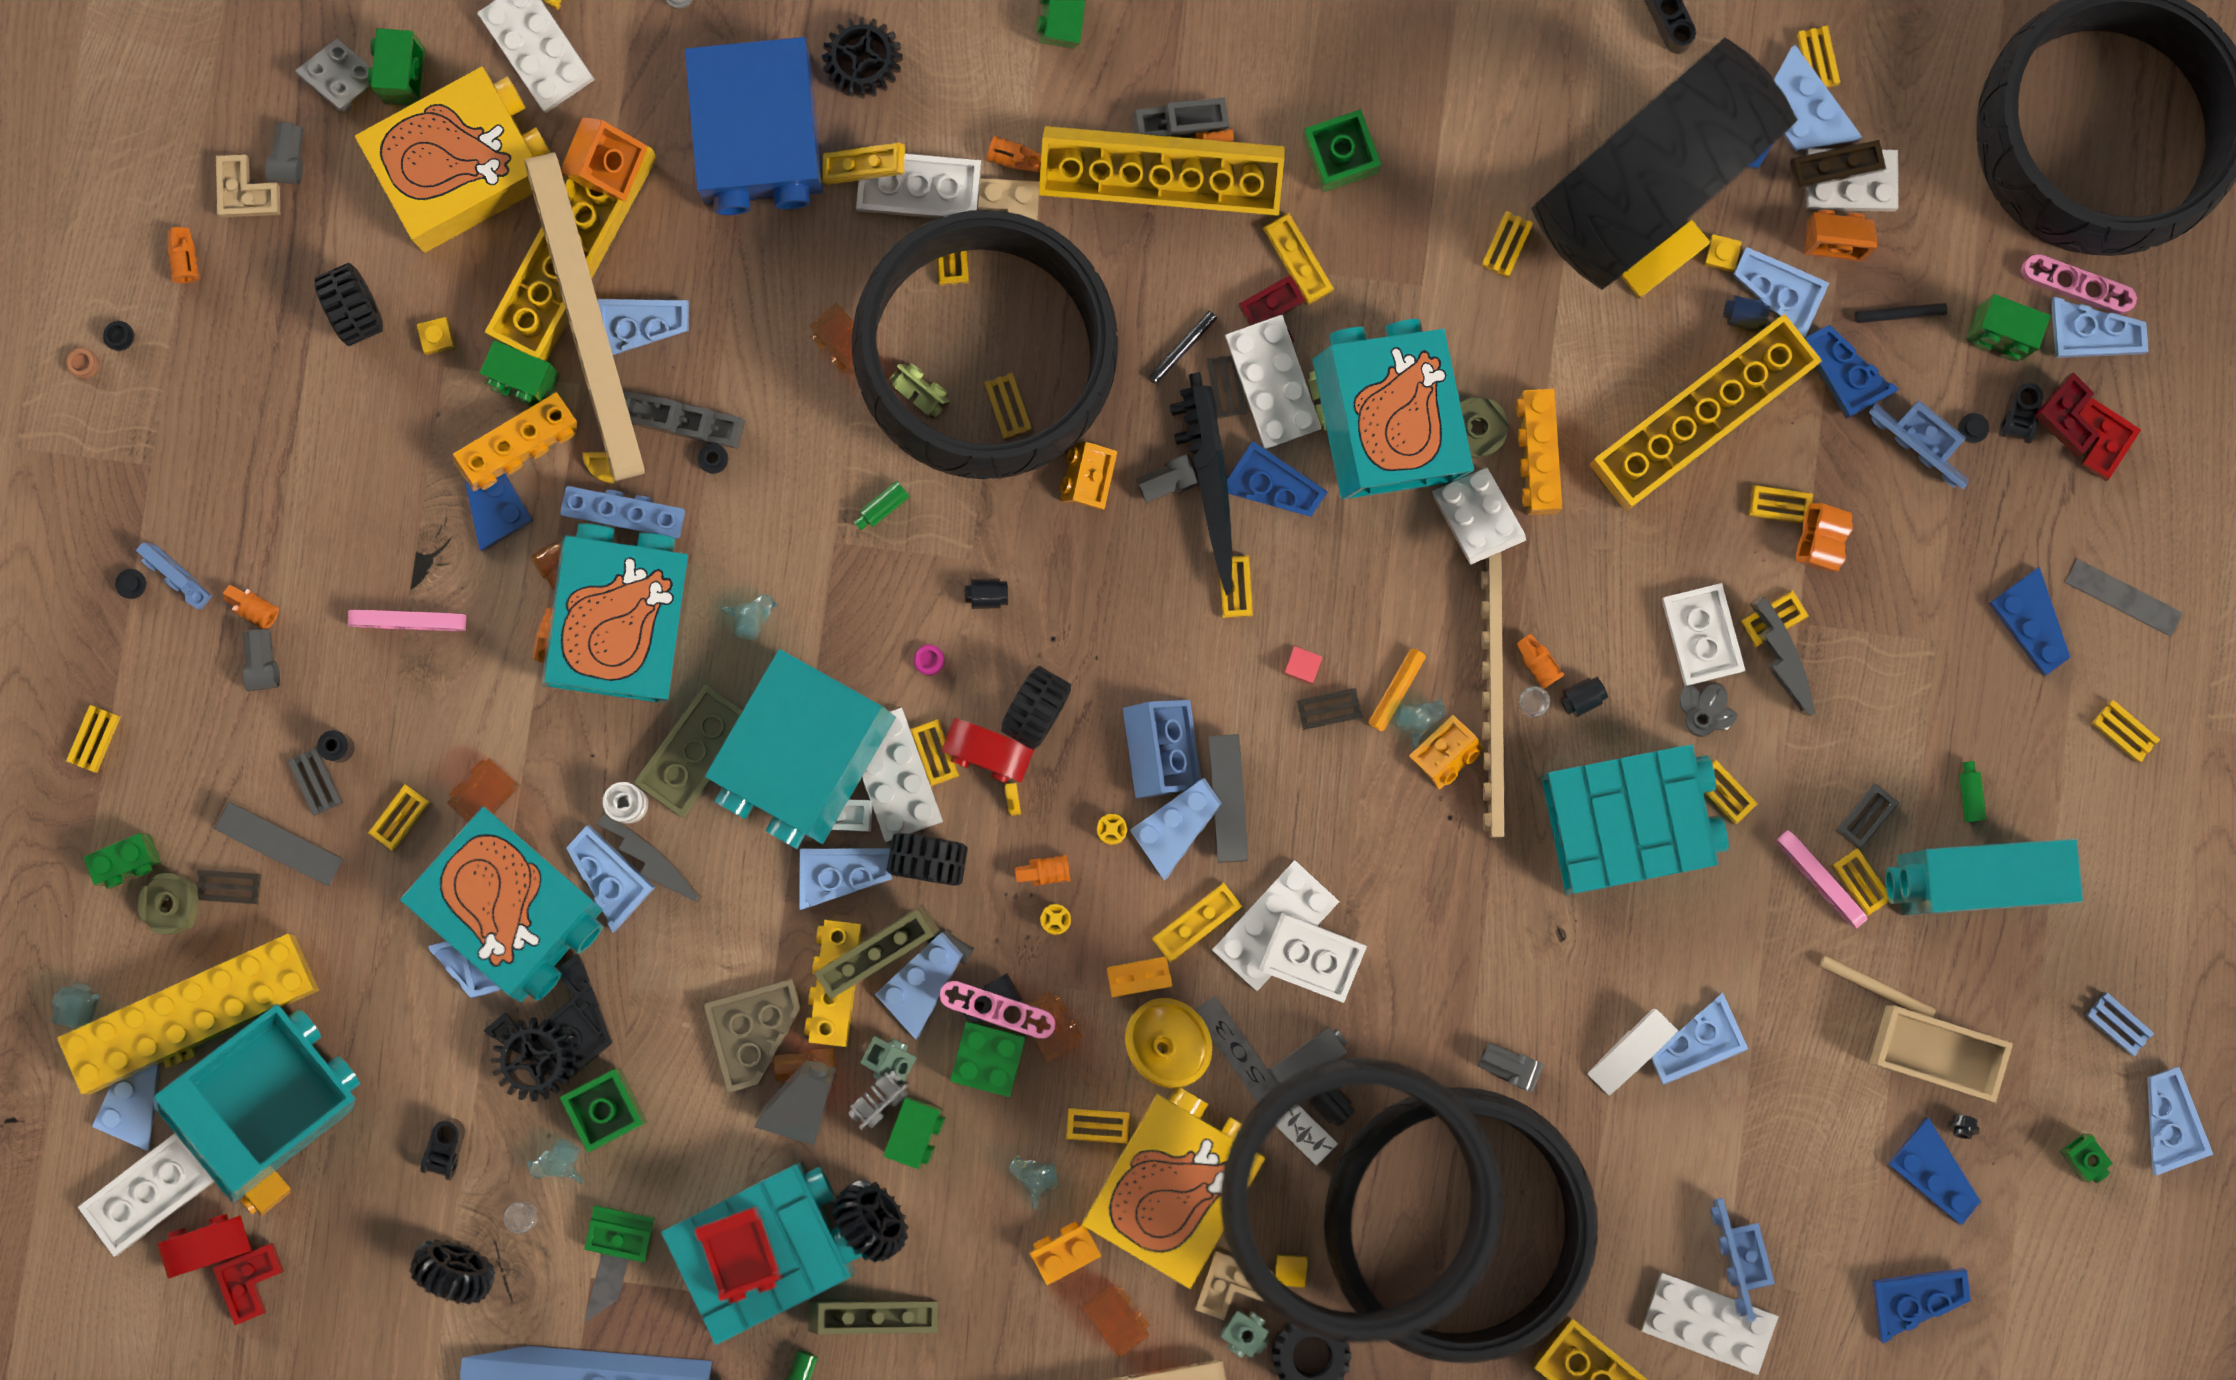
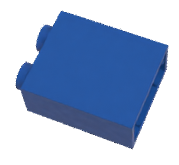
M799 37L685 48L697 191L704 204H714L715 214L730 216L749 212L751 210L750 200L774 198L775 208L793 210L809 206L810 195L824 193L811 54L806 38Z

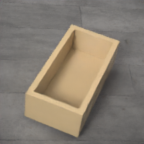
M1886 1006L1869 1064L1982 1101L1996 1103L2013 1043L1904 1008Z

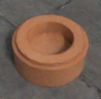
M76 348L66 358L67 370L79 379L92 377L99 367L97 356L86 348Z

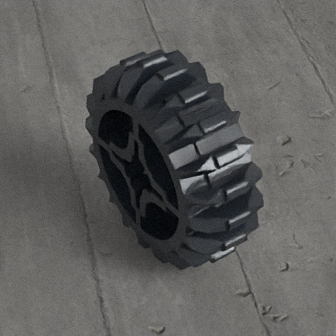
M861 16L859 24L854 25V21L849 18V27L845 29L843 25L838 24L837 29L840 34L830 32L829 39L833 43L826 42L823 45L824 50L828 52L822 54L823 62L827 63L823 67L824 71L831 74L829 76L831 84L838 82V91L842 92L848 87V95L853 97L856 90H859L860 98L864 99L866 91L870 90L872 96L876 97V88L880 86L883 91L888 90L885 81L895 83L896 77L893 73L901 72V66L897 64L903 61L902 54L898 53L901 49L900 42H893L896 34L894 32L887 33L888 28L886 24H882L877 28V21L873 18L869 25H866L865 18ZM862 37L858 44L847 45L851 40ZM873 39L885 48L887 52L886 59L880 58L879 54L872 51ZM866 51L868 59L858 63L857 56L861 57V54ZM839 56L844 57L847 62L853 64L852 76L846 74L838 65ZM869 70L879 71L873 76L863 78L864 74Z
M530 1018L529 1028L524 1020H519V1031L513 1025H509L507 1031L511 1037L500 1034L498 1039L504 1043V1046H493L495 1052L501 1053L500 1057L491 1059V1063H500L501 1068L495 1069L493 1074L495 1076L504 1074L505 1077L498 1083L501 1087L509 1082L511 1083L507 1091L509 1095H513L520 1089L518 1093L519 1100H525L528 1092L531 1102L538 1100L539 1092L544 1100L549 1099L550 1093L548 1088L555 1094L560 1093L561 1090L557 1082L563 1085L569 1083V1080L563 1076V1073L573 1074L575 1071L574 1068L566 1066L567 1062L576 1061V1056H567L566 1051L574 1049V1044L563 1045L562 1042L569 1037L568 1033L557 1036L556 1034L560 1030L558 1024L553 1025L548 1030V1019H543L538 1027L537 1018ZM531 1034L544 1036L553 1044L554 1048L541 1050L536 1042L532 1040ZM522 1038V1055L519 1059L510 1062L512 1049ZM530 1052L533 1055L547 1054V1056L540 1058V1062H536L538 1064L537 1067L534 1064L520 1065L522 1062L528 1061L527 1058L531 1057L529 1055ZM557 1057L556 1069L553 1075L546 1081V1063L552 1058ZM526 1069L530 1072L532 1078H535L537 1085H529L522 1082L514 1074V1071Z
M867 1179L864 1181L858 1180L845 1187L836 1196L837 1199L833 1203L835 1210L832 1213L833 1217L837 1220L834 1226L840 1229L841 1234L839 1237H844L847 1241L846 1247L851 1246L854 1249L855 1255L861 1254L865 1261L870 1259L874 1263L877 1261L883 1262L893 1257L905 1246L904 1242L908 1239L906 1231L909 1229L908 1225L904 1222L906 1215L901 1213V1205L896 1204L894 1196H890L887 1193L886 1187L880 1189L877 1182L871 1183Z
M437 1239L433 1242L426 1241L425 1244H421L410 1264L411 1278L416 1281L418 1287L425 1288L426 1293H432L436 1298H443L446 1302L448 1300L454 1301L456 1304L463 1302L469 1305L472 1302L479 1303L482 1299H485L491 1290L496 1273L493 1270L494 1266L488 1262L486 1257L480 1256L479 1251H473L469 1249V1246L464 1247L459 1242L457 1244L451 1243L449 1240L442 1242Z

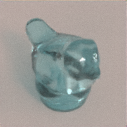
M763 594L754 601L734 608L722 606L721 611L731 615L736 620L733 625L735 629L734 636L742 639L757 640L759 633L762 631L761 625L768 621L770 612L778 607V604L770 595Z
M1441 698L1432 703L1420 702L1416 706L1412 703H1408V705L1401 703L1399 705L1394 725L1403 731H1409L1412 737V750L1418 748L1421 736L1436 721L1441 720L1445 716V705L1442 703Z
M559 1138L557 1143L552 1145L551 1150L543 1152L534 1161H527L529 1172L534 1178H544L547 1176L570 1177L582 1184L584 1178L576 1171L574 1166L581 1150L572 1142Z
M1016 1155L1015 1159L1009 1164L1010 1173L1022 1183L1031 1195L1032 1210L1038 1208V1200L1044 1190L1049 1192L1051 1189L1059 1187L1054 1163L1047 1164L1045 1162L1039 1165L1034 1160L1024 1161L1019 1155Z

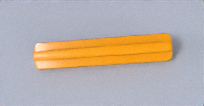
M1412 648L1408 652L1369 720V725L1381 732L1385 730L1426 659V656L1421 651Z

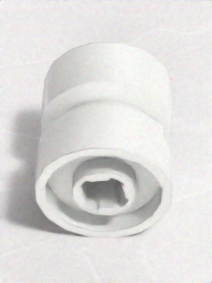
M618 782L606 790L603 797V807L611 819L624 824H633L645 816L648 809V799L645 792L639 787L627 782Z

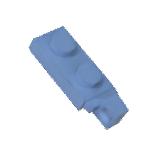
M142 542L136 551L143 556L141 559L142 563L151 570L157 571L158 569L166 576L164 581L176 591L181 589L185 593V602L202 610L213 597L212 594L198 583L199 581L156 544Z

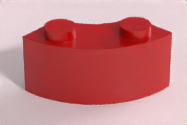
M954 718L941 752L952 756L950 762L964 768H968L969 764L992 772V779L1008 784L1009 779L1022 782L1034 750L1016 740Z
M223 1214L209 1219V1226L188 1233L186 1228L167 1233L168 1240L157 1243L167 1278L170 1279L250 1252L251 1248L241 1215L229 1219L227 1214Z

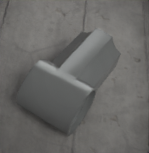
M285 122L276 124L272 155L268 156L266 162V179L268 182L300 184L303 173V164L300 158L304 133L302 126Z
M1190 455L1176 458L1165 464V467L1136 478L1146 503L1173 492L1181 493L1199 485L1198 474Z
M256 629L243 632L246 665L243 666V681L246 690L249 692L279 688L280 672L277 662L274 661L271 630Z
M1487 1043L1478 1067L1507 1079V1082L1533 1093L1544 1064L1522 1054L1516 1055L1495 1044Z

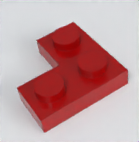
M2091 397L2079 414L2099 433V436L2080 465L2107 481L2122 461L2141 429Z
M273 1243L213 1268L235 1326L267 1313L256 1283L284 1272Z

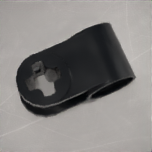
M2026 383L2011 392L2006 412L2000 424L1999 436L2005 437L2010 435L2024 439V443L2030 444L2032 442L2038 425V419L2034 415L2041 408L2044 398L2043 391L2039 385ZM2022 391H2026L2031 395V405H2026L2021 401Z
M1008 973L985 985L982 989L1017 1002L1022 1000ZM973 994L965 999L964 1002L966 1003L963 1005V1009H969V1002ZM979 996L975 1000L977 1003H984L985 1007L981 1010L982 1014H986L991 1010L992 1001L989 997ZM964 1013V1016L972 1022L983 1021V1019Z
M446 1119L438 1122L433 1127L427 1149L422 1158L421 1173L426 1174L429 1171L445 1176L446 1180H452L458 1166L459 1153L465 1136L464 1125L459 1120ZM445 1125L452 1127L455 1136L452 1141H447L442 1136V1129Z

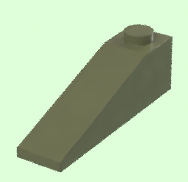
M922 904L814 974L829 998L832 999L933 937L939 929Z
M809 1300L808 1331L817 1335L937 1333L938 1301Z

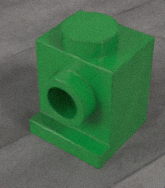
M2087 1133L2081 1134L2059 1152L2081 1181L2091 1182L2093 1180L2094 1183H2098L2110 1174L2107 1168L2113 1165V1163L2095 1141V1137ZM2093 1155L2096 1163L2089 1166L2087 1162L2088 1157Z

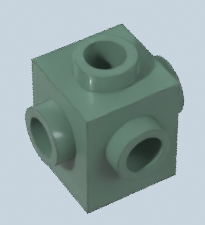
M874 1036L860 1063L875 1072L873 1077L878 1080L886 1072L889 1074L894 1070L901 1078L898 1083L903 1085L917 1057L906 1051L909 1047L908 1045L894 1038L889 1043Z
M1238 1308L1235 1309L1220 1332V1337L1230 1343L1227 1348L1241 1358L1245 1354L1251 1358L1255 1352L1261 1354L1270 1340L1266 1336L1269 1331L1264 1327L1266 1320L1252 1311L1247 1315ZM1249 1330L1252 1332L1249 1338L1241 1337L1244 1331Z

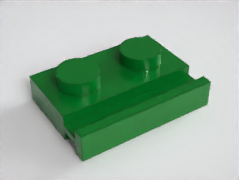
M594 1205L584 1250L645 1263L656 1217Z

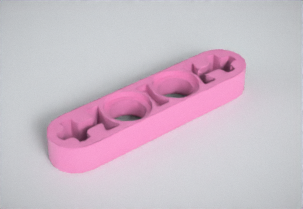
M2032 255L2021 266V274L2025 281L2110 313L2125 314L2133 309L2137 302L2136 293L2129 286L2044 255ZM2037 262L2040 264L2039 269L2049 272L2052 268L2055 270L2050 275L2049 281H2047L2046 279L2049 277V274L2040 272L2035 276L2033 275L2034 270L2030 266ZM2059 272L2070 274L2072 277L2070 287H2062L2058 283L2057 275ZM2094 282L2098 284L2101 290L2099 297H2090L2086 293L2087 283ZM2122 293L2124 294V300L2128 303L2120 307L2118 306L2119 300L2109 297L2106 302L2103 299L2107 294L2117 297Z
M348 610L347 626L375 629L466 631L467 615L456 613Z
M1787 830L1776 840V844L1848 925L1856 930L1868 919L1862 909L1793 833Z
M958 981L947 982L940 990L941 1002L950 1009L1036 1038H1047L1055 1030L1056 1023L1053 1016L1044 1010ZM954 986H958L959 993L968 996V990L974 991L975 993L969 1002V1010L963 1009V1005L966 1003L964 1001L955 1000L954 1004L949 1003V997L945 995L946 990H952ZM979 996H987L992 1001V1008L986 1014H980L975 1010L974 1002ZM1008 1006H1016L1021 1010V1019L1015 1024H1009L1004 1019V1010ZM1026 1010L1033 1011L1030 1018L1040 1020L1041 1016H1046V1022L1051 1024L1050 1029L1043 1030L1042 1034L1036 1032L1037 1027L1029 1023L1027 1030L1022 1029L1021 1026L1026 1020Z

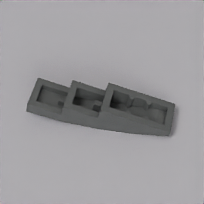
M624 391L625 401L633 425L735 449L739 448L746 421L741 417L716 413L710 409L685 405L675 400Z
M1758 597L1750 605L1767 626V629L1758 636L1776 658L1767 668L1802 714L1811 716L1815 713L1809 682L1798 651L1784 623L1766 597Z
M1239 734L1209 736L1212 790L1222 803L1214 813L1218 863L1248 861Z
M229 801L214 827L215 830L327 886L330 885L343 861L342 857Z
M602 813L597 825L624 838L619 850L645 862L640 873L641 875L695 902H699L701 896L683 873L660 850L632 829Z

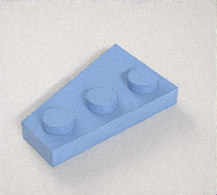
M1748 247L1744 249L1733 273V277L1755 297L1763 301L1764 305H1769L1770 310L1775 315L1780 317L1785 313L1804 338L1806 337L1829 282Z
M2057 297L2051 299L2055 358L2138 355L2149 352L2146 322L2115 313L2101 312L2083 304L2076 305L2065 302V299Z
M1205 778L1130 830L1163 880L1170 876L1174 867L1186 854L1195 838L1222 804Z
M590 825L585 826L566 848L583 880H586L594 894L595 902L604 909L603 913L608 920L607 924L612 933L616 932L653 891L655 886L645 876L641 875L629 861Z
M943 932L875 993L915 1040L919 1038L928 1017L932 1014L940 997V990L943 985L949 982L963 956Z
M160 1063L111 1085L92 1127L146 1151H151L152 1125L155 1116L153 1097L158 1089Z
M2173 1067L2147 1077L2152 1175H2159L2213 1155L2180 1067Z

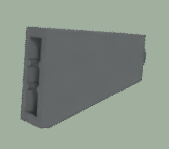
M1326 1027L1269 1067L1268 1070L1279 1085L1289 1077L1321 1063L1338 1060L1347 1053L1343 1046L1348 1043L1338 1029L1332 1031L1330 1027Z
M806 1060L764 1105L756 1121L755 1128L814 1145L821 1130L836 1068L827 1066L823 1062Z

